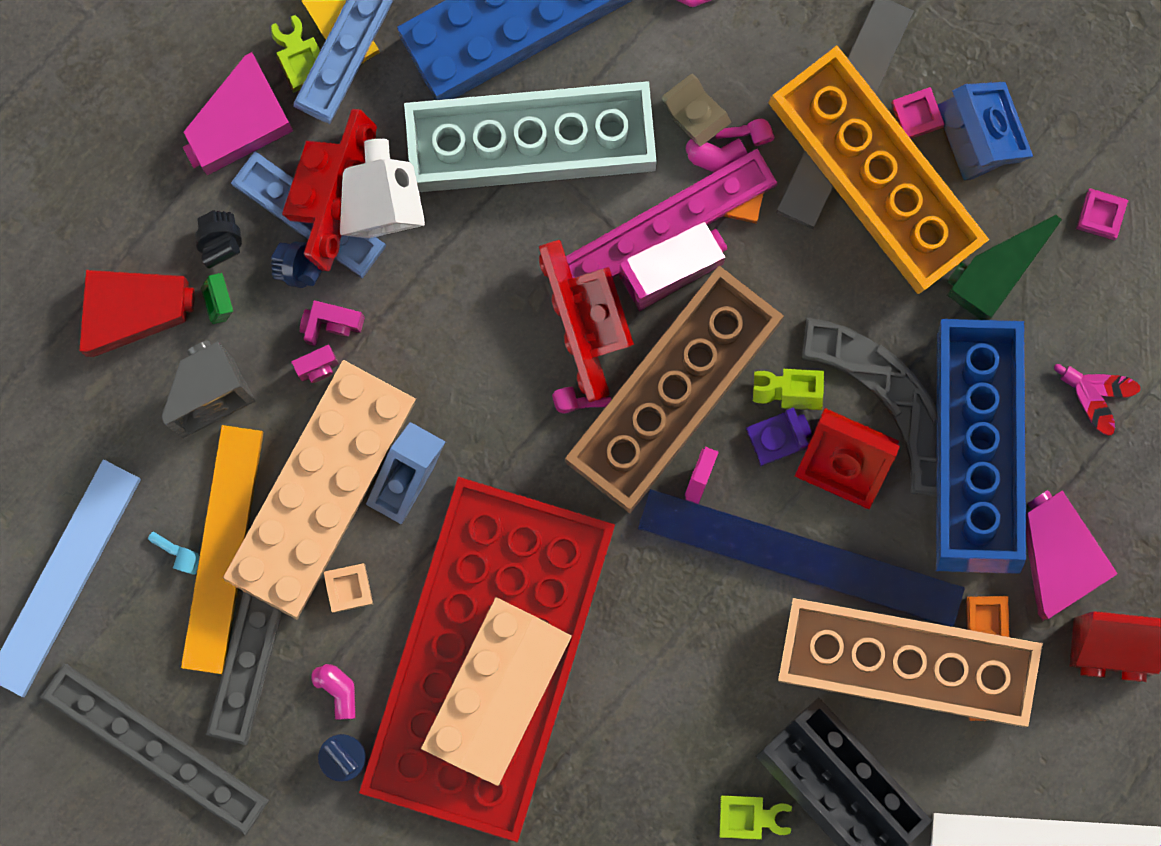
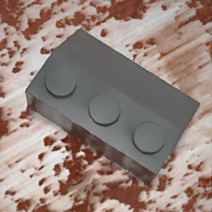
M209 340L201 342L187 351L188 357L180 360L161 418L167 427L182 438L255 402L234 358L218 341L212 345Z

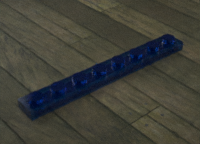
M651 489L638 530L944 626L954 627L965 587Z

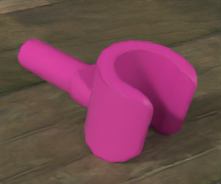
M762 118L753 120L741 127L724 128L716 134V139L751 135L754 146L772 142L775 137L769 122Z
M573 386L558 389L552 394L555 408L562 414L585 407H606L612 400L611 397H604L594 402H589L587 397L577 399Z

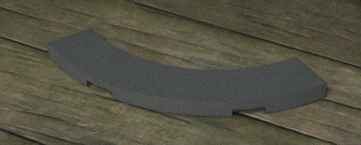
M806 318L801 360L821 363L840 370L861 382L873 392L894 418L904 439L910 461L911 494L937 496V408L918 378L889 350L858 334L856 331L832 322Z

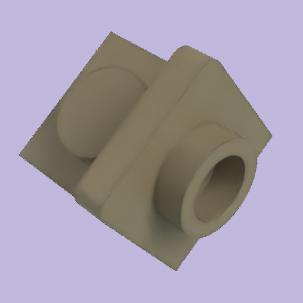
M694 74L687 76L662 96V100L674 122L699 147L732 123L727 112L704 91L699 79Z

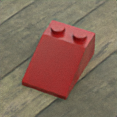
M1097 611L1074 617L1070 667L1081 668V676L1105 678L1106 671L1122 672L1121 680L1147 682V675H1157L1161 671V618Z

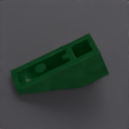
M1054 215L975 256L968 266L960 262L947 280L948 283L953 285L947 296L980 320H990L1062 219Z

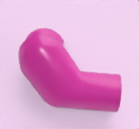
M739 138L721 148L708 142L699 147L698 144L690 139L685 147L688 159L694 165L711 172H716L747 154Z

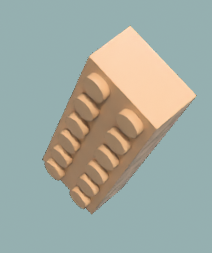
M343 360L223 577L224 581L297 620L414 407L416 399Z
M793 598L778 681L1026 728L1029 725L1043 643Z

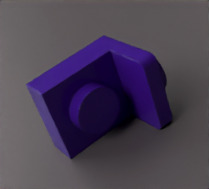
M794 407L785 410L782 414L746 427V432L760 467L806 450L808 447L807 438L812 437L804 414L797 416Z

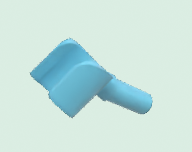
M155 532L149 535L148 540L169 554L177 556L173 569L192 575L196 574L200 558L198 553L176 544L174 545Z

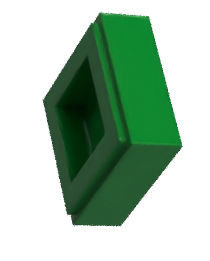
M223 274L210 275L203 283L201 291L210 322L217 324L227 321L233 313V308Z

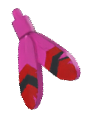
M1060 364L1054 366V370L1061 375L1060 379L1075 388L1077 397L1093 426L1105 435H1112L1115 430V420L1102 396L1130 397L1140 392V385L1129 377L1105 374L1083 375L1071 366L1067 368Z

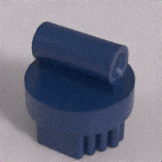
M294 241L291 244L282 242L278 244L271 256V264L273 265L271 267V275L274 279L285 281L288 286L297 288L315 285L322 270L305 257L306 242Z
M344 734L335 735L327 739L322 744L318 755V762L322 772L330 779L341 782L357 777L363 770L366 761L365 750L361 743L354 737Z

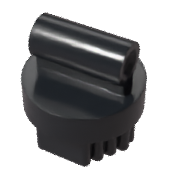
M212 210L197 219L196 247L202 253V261L207 268L210 269L240 253L239 248L242 245L241 230L235 224L234 214Z

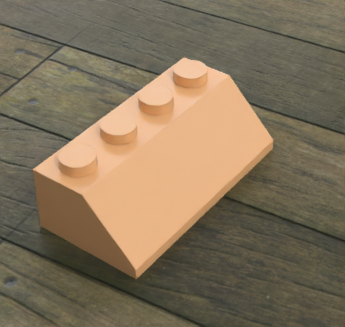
M496 597L421 749L499 786L572 636Z

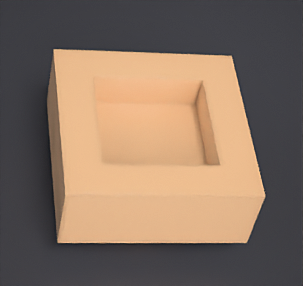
M364 563L324 572L332 613L373 605Z

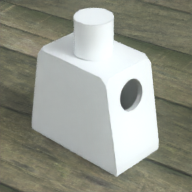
M371 139L364 141L365 163L348 167L343 172L340 235L373 238L424 226V215L414 166L410 162L390 159L389 140Z

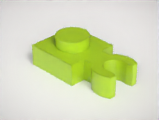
M296 15L291 16V25L294 31L289 35L282 34L276 23L271 26L273 40L278 45L285 47L284 50L277 52V59L293 93L301 90L320 53L314 37L302 41V23Z
M783 369V376H775L768 371L754 372L753 402L764 404L774 400H782L781 408L794 407V409L800 410L823 409L824 371Z
M721 796L719 837L762 839V827H768L773 833L778 835H788L791 833V828L777 826L775 816L780 811H792V806L779 803L773 805L769 810H763V797Z

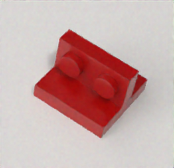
M824 408L794 477L870 510L898 453L900 441Z

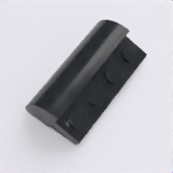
M819 697L756 755L758 760L837 846H909L932 822L928 815Z

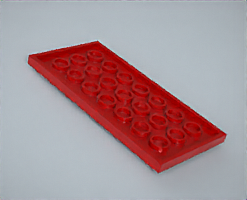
M457 478L362 781L360 794L511 841H519L615 524L465 478ZM496 597L572 636L499 786L421 749Z

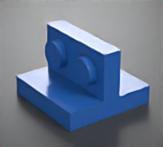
M1005 82L965 84L952 90L954 97L938 104L945 124L946 135L964 181L977 178L1004 164L1021 163L1033 157Z

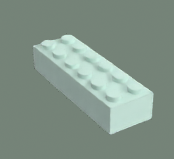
M649 81L404 103L409 162L414 166L419 192L656 171Z

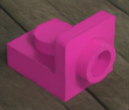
M314 300L312 309L304 310L299 331L305 334L304 341L307 344L316 346L322 323L327 324L326 331L349 337L350 331L361 333L365 317L362 312Z

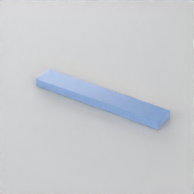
M104 459L102 460L0 650V686L21 697L26 696L141 481L139 477Z

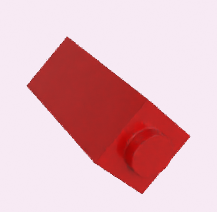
M86 270L80 352L86 357H95L185 323L186 313L193 312L195 289L189 287V282L184 276Z

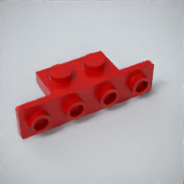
M360 109L351 110L340 144L306 141L282 215L289 221L313 223L304 255L322 271L331 270L334 258L337 256L342 237L340 235L343 172L348 167L364 164V141L376 139V124Z
M556 240L539 246L541 253L539 256L540 268L543 274L549 278L553 290L552 305L556 314L562 318L565 327L564 341L568 352L574 355L578 368L577 382L583 394H586L589 402L597 401L610 394L598 356L634 345L610 268L606 267L573 278L561 241Z

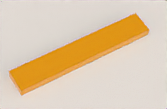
M226 425L221 427L181 665L183 669L216 674L223 673L238 591L237 587L224 581L223 577L247 535L263 431Z

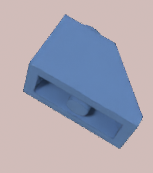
M410 422L390 448L366 505L402 524L432 473L445 441Z

